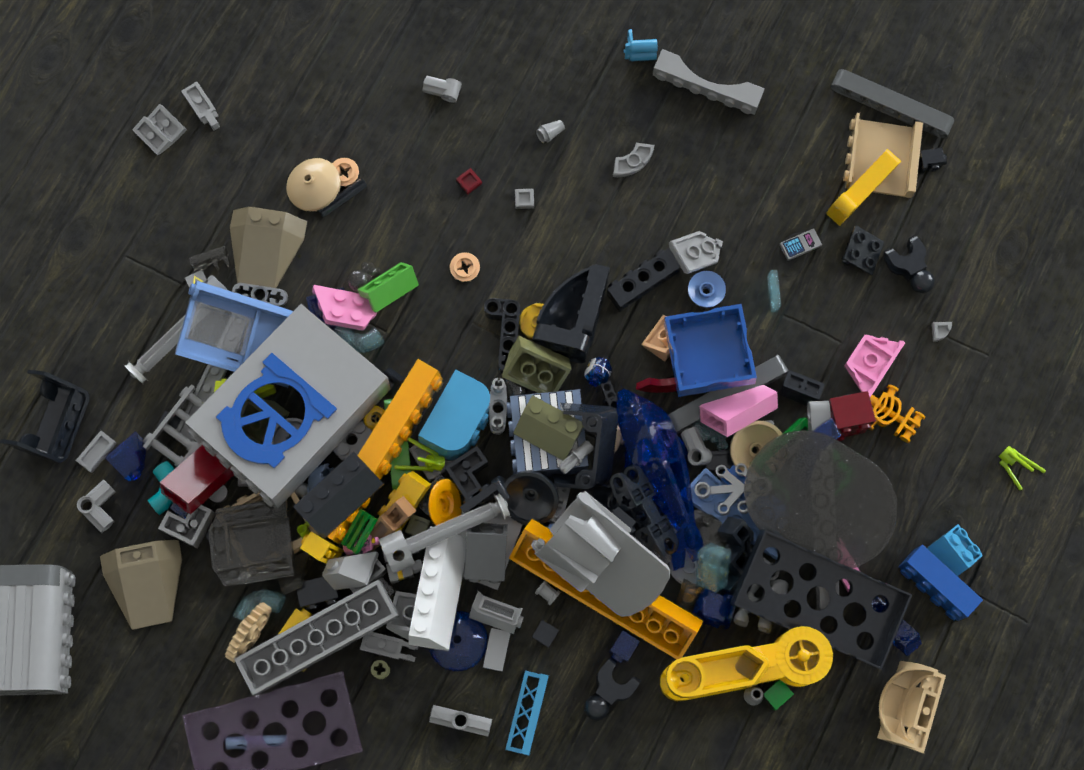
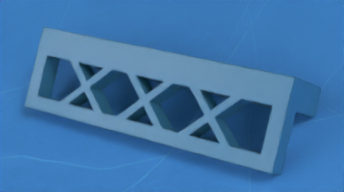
M525 671L505 750L529 756L549 675ZM528 676L539 678L538 687L531 691L526 684ZM525 687H526L528 693H526L525 695H523V694H524ZM534 691H536L535 698H534V696L532 695V693H533ZM530 694L534 701L533 707L525 711L521 702L523 698ZM520 707L523 710V713L519 714ZM532 710L531 716L529 718L527 712ZM525 714L529 724L526 728L520 730L516 724L517 718ZM515 726L518 730L516 734H514ZM527 730L526 736L524 737L522 732ZM520 734L524 740L523 748L510 747L512 738Z

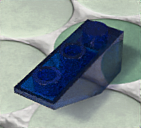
M878 596L872 600V608L876 612H880L885 608L886 603ZM902 619L893 644L908 657L922 643L919 633Z

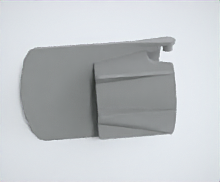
M586 491L580 492L577 498L550 528L553 537L546 544L541 538L534 540L531 544L535 550L534 554L579 592L587 589L621 617L631 616L652 604L662 593L670 578V568L631 536L629 534L631 528Z

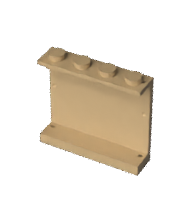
M857 113L855 118L851 119L849 130H852V136H849L847 147H850V153H847L845 164H848V170H845L843 181H846L845 188L849 189L889 149L901 162L873 192L912 198L916 192L923 123L915 122L913 127L873 122L860 120V113Z

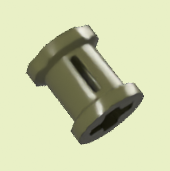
M377 660L371 666V673L377 679H385L390 674V667L385 661ZM380 665L386 669L381 675L376 671V668H379Z

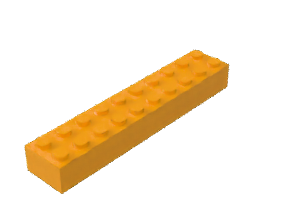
M419 359L414 364L358 454L360 459L380 480L383 475H387L392 466L390 463L400 455L402 444L411 437V430L414 425H418L421 421L423 410L431 405L433 394L435 391L438 392L443 385V378L439 371ZM371 498L365 501L327 538L340 545L360 509H365L368 506Z
M531 519L509 556L510 560L673 658L680 659L683 657L698 633L703 620L661 595L645 609L631 616L621 617L587 589L579 592L534 554L535 550L532 548V542L541 538L546 544L553 537L550 529Z

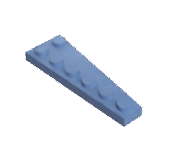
M707 468L680 495L682 499L721 524L724 523L727 517L743 519L754 532V541H751L753 545L760 530H767L781 536L751 508L748 513L741 514L737 508L738 503L742 501L740 498L730 507L728 515H721L718 511V505L724 502L732 493L714 494L706 499L698 498L694 489L699 482H706L709 486L725 485ZM702 489L700 494H706L707 490ZM742 505L740 509L745 510L747 505ZM723 506L721 508V511H727V507ZM768 547L764 550L766 554L777 560L778 554L773 547Z

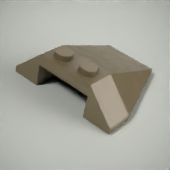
M245 207L233 210L230 233L237 283L277 288L304 241L307 221L287 212Z

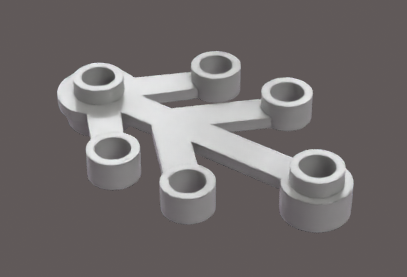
M739 463L735 467L737 475L744 476L751 482L743 484L727 470L726 466L719 465L716 468L717 476L726 479L732 485L709 486L706 482H699L694 490L700 499H706L714 494L732 493L724 502L718 505V511L723 516L730 513V507L744 492L752 491L744 501H740L737 505L739 512L746 514L750 510V505L758 496H766L771 492V481L767 477H756L747 469L745 464ZM740 467L745 468L744 472H738V469ZM720 469H725L724 474H719L718 472ZM761 484L766 485L765 489L760 490L759 486ZM702 489L707 490L706 494L703 495L700 494V491ZM742 505H747L745 510L740 509ZM723 506H726L727 511L722 512L721 508Z

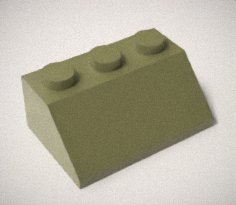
M519 336L509 352L502 377L537 393L557 392L571 371L570 360L559 353Z
M532 395L522 412L513 434L563 461L570 454L584 427L580 420L563 414L561 410Z

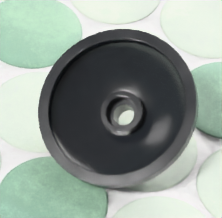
M520 471L511 475L504 482L510 496L505 501L508 503L507 508L514 521L528 525L531 519L543 524L556 513L559 504L558 492L554 484L546 476L534 471Z

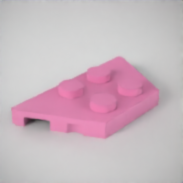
M317 285L313 286L312 292L317 297V304L323 313L325 324L364 331L370 320H373L377 312L372 311L369 300L361 297L359 293Z
M870 335L863 336L844 365L861 392L868 391L871 397L904 346V341L894 342L888 341V338H876Z

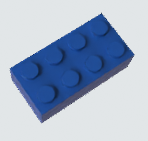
M923 544L914 549L898 566L901 569L902 575L907 579L911 578L916 583L915 586L921 592H926L936 606L944 608L946 610L945 614L952 620L956 619L959 621L967 618L983 601L980 596Z

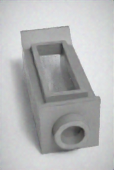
M479 591L469 616L471 619L514 634L516 627H521L524 619L521 616L523 608L519 609L483 596Z

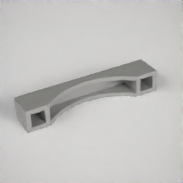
M664 49L661 50L653 70V76L658 80H666L673 83L676 87L687 88L694 94L705 95L710 100H718L728 107L741 109L746 114L755 115L765 89L749 82L736 85H722L709 82L693 73L683 63L679 55Z

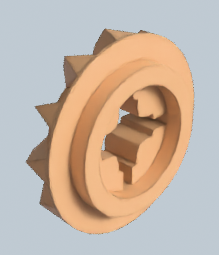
M340 158L332 163L338 170L339 175H341L340 167L344 171L349 170L347 172L348 178L344 175L340 176V186L346 187L358 179L359 168L353 160Z
M459 253L454 256L450 263V272L455 280L471 282L472 279L477 277L480 271V264L474 255ZM462 261L466 266H470L468 274L464 270H460L462 268Z

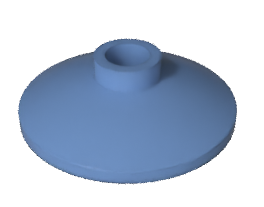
M701 271L695 274L688 284V294L691 300L698 306L705 308L718 305L726 293L723 279L712 271ZM703 289H708L709 293H703Z

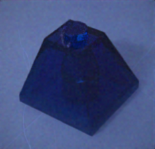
M136 431L105 457L129 482L136 480L142 474L141 471L144 470L146 449L143 447L145 444L143 442L144 439Z

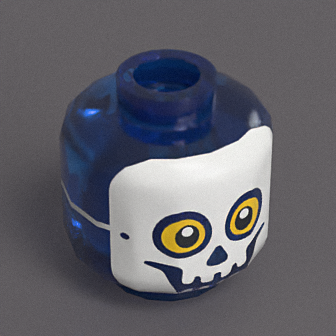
M603 357L593 358L589 361L584 372V376L589 384L598 386L602 383H607L612 372L610 362Z

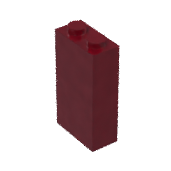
M201 445L160 482L161 494L191 515L234 474L230 470L231 467L225 468L219 462L220 460L216 455L213 457Z

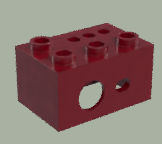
M868 391L830 398L828 400L830 403L833 442L845 440L844 437L863 434L876 421Z

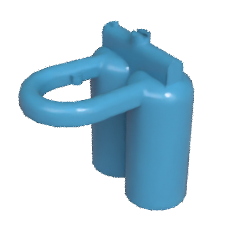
M629 29L627 32L628 43H626L624 49L625 59H630V61L657 60V39L633 40L632 29Z

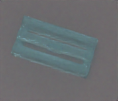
M771 270L767 276L771 312H778L781 307L777 270Z

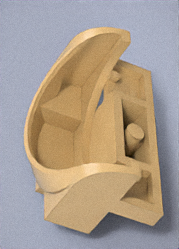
M900 661L896 674L887 682L880 697L879 718L881 727L877 738L919 753H924L946 675L938 673L937 669L922 664Z

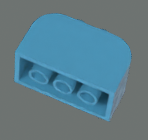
M455 370L418 435L419 443L434 450L439 456H443L445 460L451 461L467 453L471 446L475 447L480 437V430H484L489 421L490 394L487 387L470 376Z

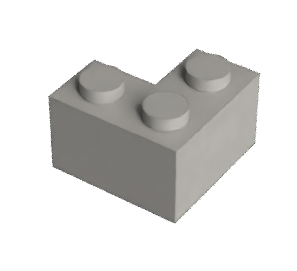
M202 505L191 515L188 513L185 519L167 511L158 529L198 549L216 513Z

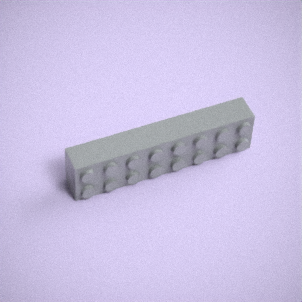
M377 580L234 660L252 695H259L400 616L382 582Z

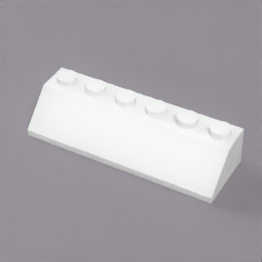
M458 534L426 547L409 631V645L449 651L466 559V539Z

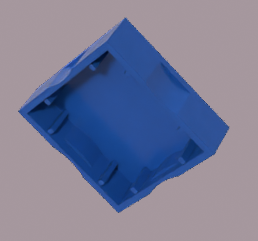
M742 304L714 308L706 312H690L665 317L664 327L678 397L755 384L757 376L752 352L747 342V328Z

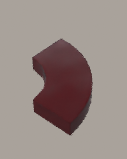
M674 377L668 379L647 378L636 383V390L643 392L667 393L677 391Z

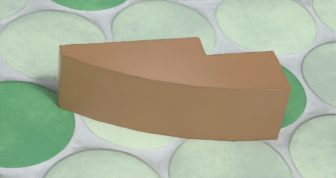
M404 496L401 497L378 518L370 535L372 538L378 537L380 539L394 533L416 512V509ZM379 543L378 545H374L373 550H371V552H373L381 544Z

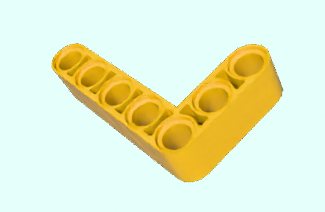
M887 149L846 192L840 195L826 214L840 226L900 164L901 160Z

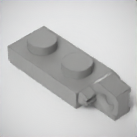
M198 82L181 91L204 125L209 123L214 131L220 127L215 119L218 117L217 111Z

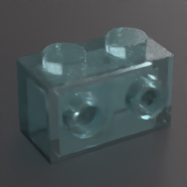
M713 543L702 547L698 552L696 585L715 593L726 587L731 550Z

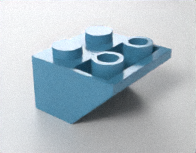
M959 524L927 548L957 576L970 568L983 556L979 547L973 544L967 532Z

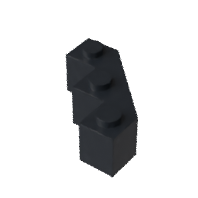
M727 517L717 530L727 545L716 558L726 572L715 585V588L725 600L731 601L751 554V541H754V532L743 519ZM752 585L748 588L747 594L751 590Z

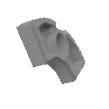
M636 143L630 154L624 157H616L613 177L629 176L644 168L653 154L654 145Z

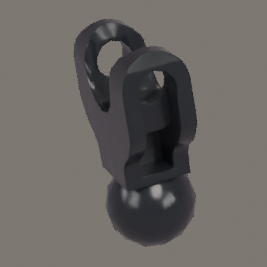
M912 236L908 239L907 248L910 252L908 256H901L892 248L883 252V259L889 270L896 275L904 276L907 281L911 280L913 290L923 294L933 289L935 280L933 274L926 270L927 265L924 262L926 248L917 236Z
M609 658L597 673V691L584 704L585 714L594 721L604 719L609 713V707L614 702L627 700L641 681L634 676L626 684L620 685L615 683L612 679V671L616 666V661L613 658Z

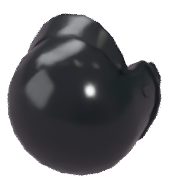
M611 484L595 486L593 491L594 499L611 513L617 507L621 508L614 496Z

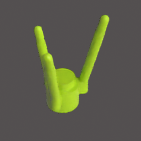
M408 438L409 442L430 453L426 458H417L418 461L424 462L426 466H394L395 469L442 471L445 465V458L439 456L437 452L418 441Z
M1010 446L999 456L1002 459L1000 464L1005 468L1019 490H1022V487L1007 465L1008 463L1012 466L1017 461L1031 472L1034 471L1032 467L1042 473L1046 472L1045 469Z

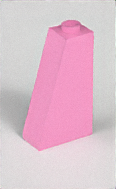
M761 385L699 406L700 422L728 437L777 409V392L765 385Z

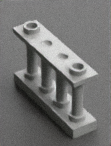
M192 384L189 388L186 386L179 394L181 398L154 433H149L143 440L145 443L143 447L147 451L151 446L173 461L176 467L202 445L194 440H189L169 425V422L175 415L185 422L191 417L180 409L187 399L199 408L205 403L193 394L195 387ZM163 430L187 447L186 450L189 452L185 457H179L156 440Z

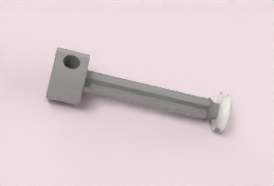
M213 275L203 282L227 290ZM198 304L189 332L212 310L219 316H222L225 312ZM185 315L139 360L137 359L135 366L130 362L128 365H124L131 372L130 375L133 378H137L141 383L147 380L142 374L149 372L178 343Z
M500 493L498 495L494 494L495 503L489 502L407 539L404 538L401 530H398L378 540L394 574L415 564L412 553L492 518H496L499 513L502 514L504 520L507 516L511 518L507 508L508 503L502 498Z

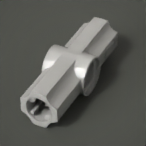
M433 705L429 722L488 737L492 719ZM459 715H463L467 719L466 724L462 727L457 726L455 723V719Z

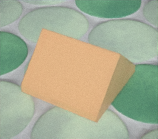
M663 315L641 345L666 362L670 353L664 327V319L667 316Z

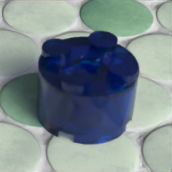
M705 588L704 591L698 593L692 614L703 620L702 624L714 628L725 625L724 629H729L736 606L730 604L732 596L726 594L722 596L716 594V591L713 589Z

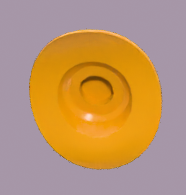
M442 479L436 482L430 493L429 515L432 522L437 526L460 516L462 513L459 490L455 483L449 479Z

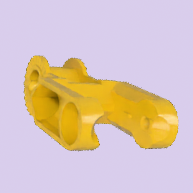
M804 626L796 627L780 635L772 644L756 647L745 645L677 659L662 672L660 688L667 698L673 701H686L742 690L759 683L781 680L790 686L803 687L818 682L827 675L833 662L832 647L828 639L818 630Z

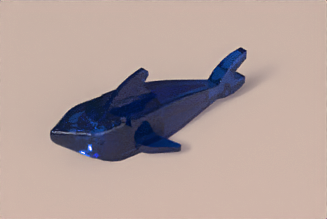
M622 389L617 393L616 412L618 414V427L626 448L625 469L631 465H637L642 469L656 494L652 499L664 515H667L669 521L677 530L676 535L679 541V548L671 554L673 571L679 570L685 565L686 551L692 562L704 559V545L700 531L695 523L691 485L685 458L688 459L689 452L683 441L678 437L670 417L663 409L629 390ZM632 469L630 470L631 476L634 477L637 473Z

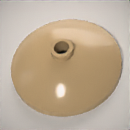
M321 158L308 159L297 165L289 175L286 186L287 195L297 208L304 211H317L328 206L336 198L340 189L341 179L338 170L329 161Z
M754 421L735 432L730 444L732 462L735 466L739 463L745 464L750 472L756 477H760L749 463L782 435V432L776 426L766 421ZM787 444L765 462L774 474L785 463ZM754 446L757 448V452L755 454L752 452V448ZM744 467L739 468L742 472H744Z

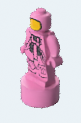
M369 535L361 549L362 553L373 550L374 545L380 543L379 538H372ZM343 546V550L347 556L355 554L354 552H352V550H349L348 548H346V546Z

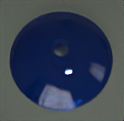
M456 611L449 651L429 648L434 660L445 669L451 671L470 669L480 662L486 652L488 642L486 630L481 622L469 618L470 613ZM454 637H461V642L455 643Z

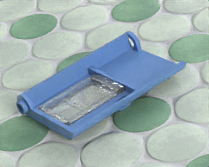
M196 281L189 288L188 294L191 297L175 354L235 372L293 311ZM273 383L287 388L289 386L283 383Z

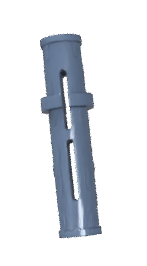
M288 734L226 736V750L244 749L249 751V749L288 748Z

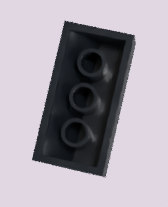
M353 451L293 507L325 539L384 484Z

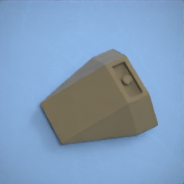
M179 540L153 541L115 549L100 556L103 576L132 630L172 622L182 564Z

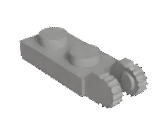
M371 632L363 637L360 650L398 660L400 658L415 662L416 657L401 654V649L404 646L412 650H418V646L409 645V642H405L403 639Z

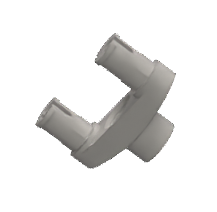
M495 378L490 391L489 422L491 432L499 435L505 431L507 392L504 380ZM499 405L503 407V411L495 413L493 408Z

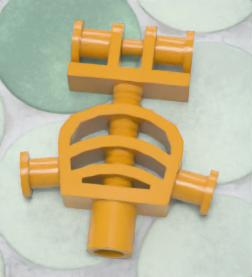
M888 385L887 393L883 392L879 399L874 395L870 397L876 419L870 430L874 429L873 426L875 424L886 427L896 421L900 425L893 435H899L903 429L905 432L899 438L906 443H910V437L916 434L914 428L921 426L920 422L925 419V416L915 411L914 418H911L910 416L915 410L913 407L909 409L905 417L901 416L902 403L899 398L894 396L895 392H898L899 389L893 385ZM894 404L896 406V412L892 410ZM881 412L885 413V414H884L883 416H881V417H878V416H877V415H879ZM887 416L892 418L889 421H883Z

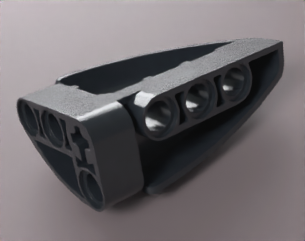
M592 265L572 275L556 288L540 310L532 342L569 358L571 362L585 363L589 348L592 346L610 267Z

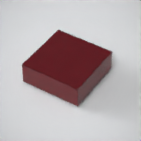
M471 168L456 178L458 184L467 194L482 184L481 179Z

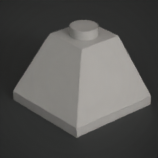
M370 552L328 559L322 576L334 590L367 586L379 553Z
M396 591L393 604L400 617L387 623L386 628L409 640V631L417 594Z

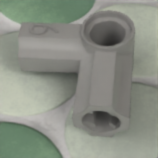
M104 479L77 502L78 510L101 533L114 523V520L100 507L115 493ZM92 502L91 509L83 510L84 503Z

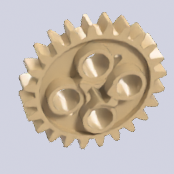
M262 602L251 611L250 615L243 619L236 630L237 633L232 637L233 639L226 649L225 657L235 663V658L246 653L247 649H250L260 637V631L264 628L270 617L269 614L272 609L270 606Z

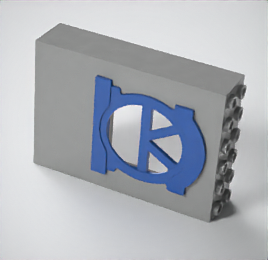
M300 304L185 423L189 428L187 432L198 444L201 443L205 450L213 457L216 455L220 460L219 462L225 468L231 467L230 470L241 482L245 480L244 482L248 485V488L255 494L259 492V495L263 498L262 500L268 506L272 507L274 505L278 509L391 388L388 377ZM272 383H283L292 386L301 394L305 403V416L300 428L297 430L255 394L254 391ZM247 399L262 410L261 412L241 417L242 407ZM270 418L263 444H258L249 439L242 429V426ZM276 424H278L291 437L284 442L272 445Z

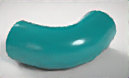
M165 461L153 470V474L160 483L174 470V467L169 461ZM161 488L148 499V502L158 515H161L174 503L161 494Z

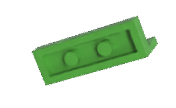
M401 262L357 290L361 297L369 300L372 311L378 312L417 287L418 281L413 267Z

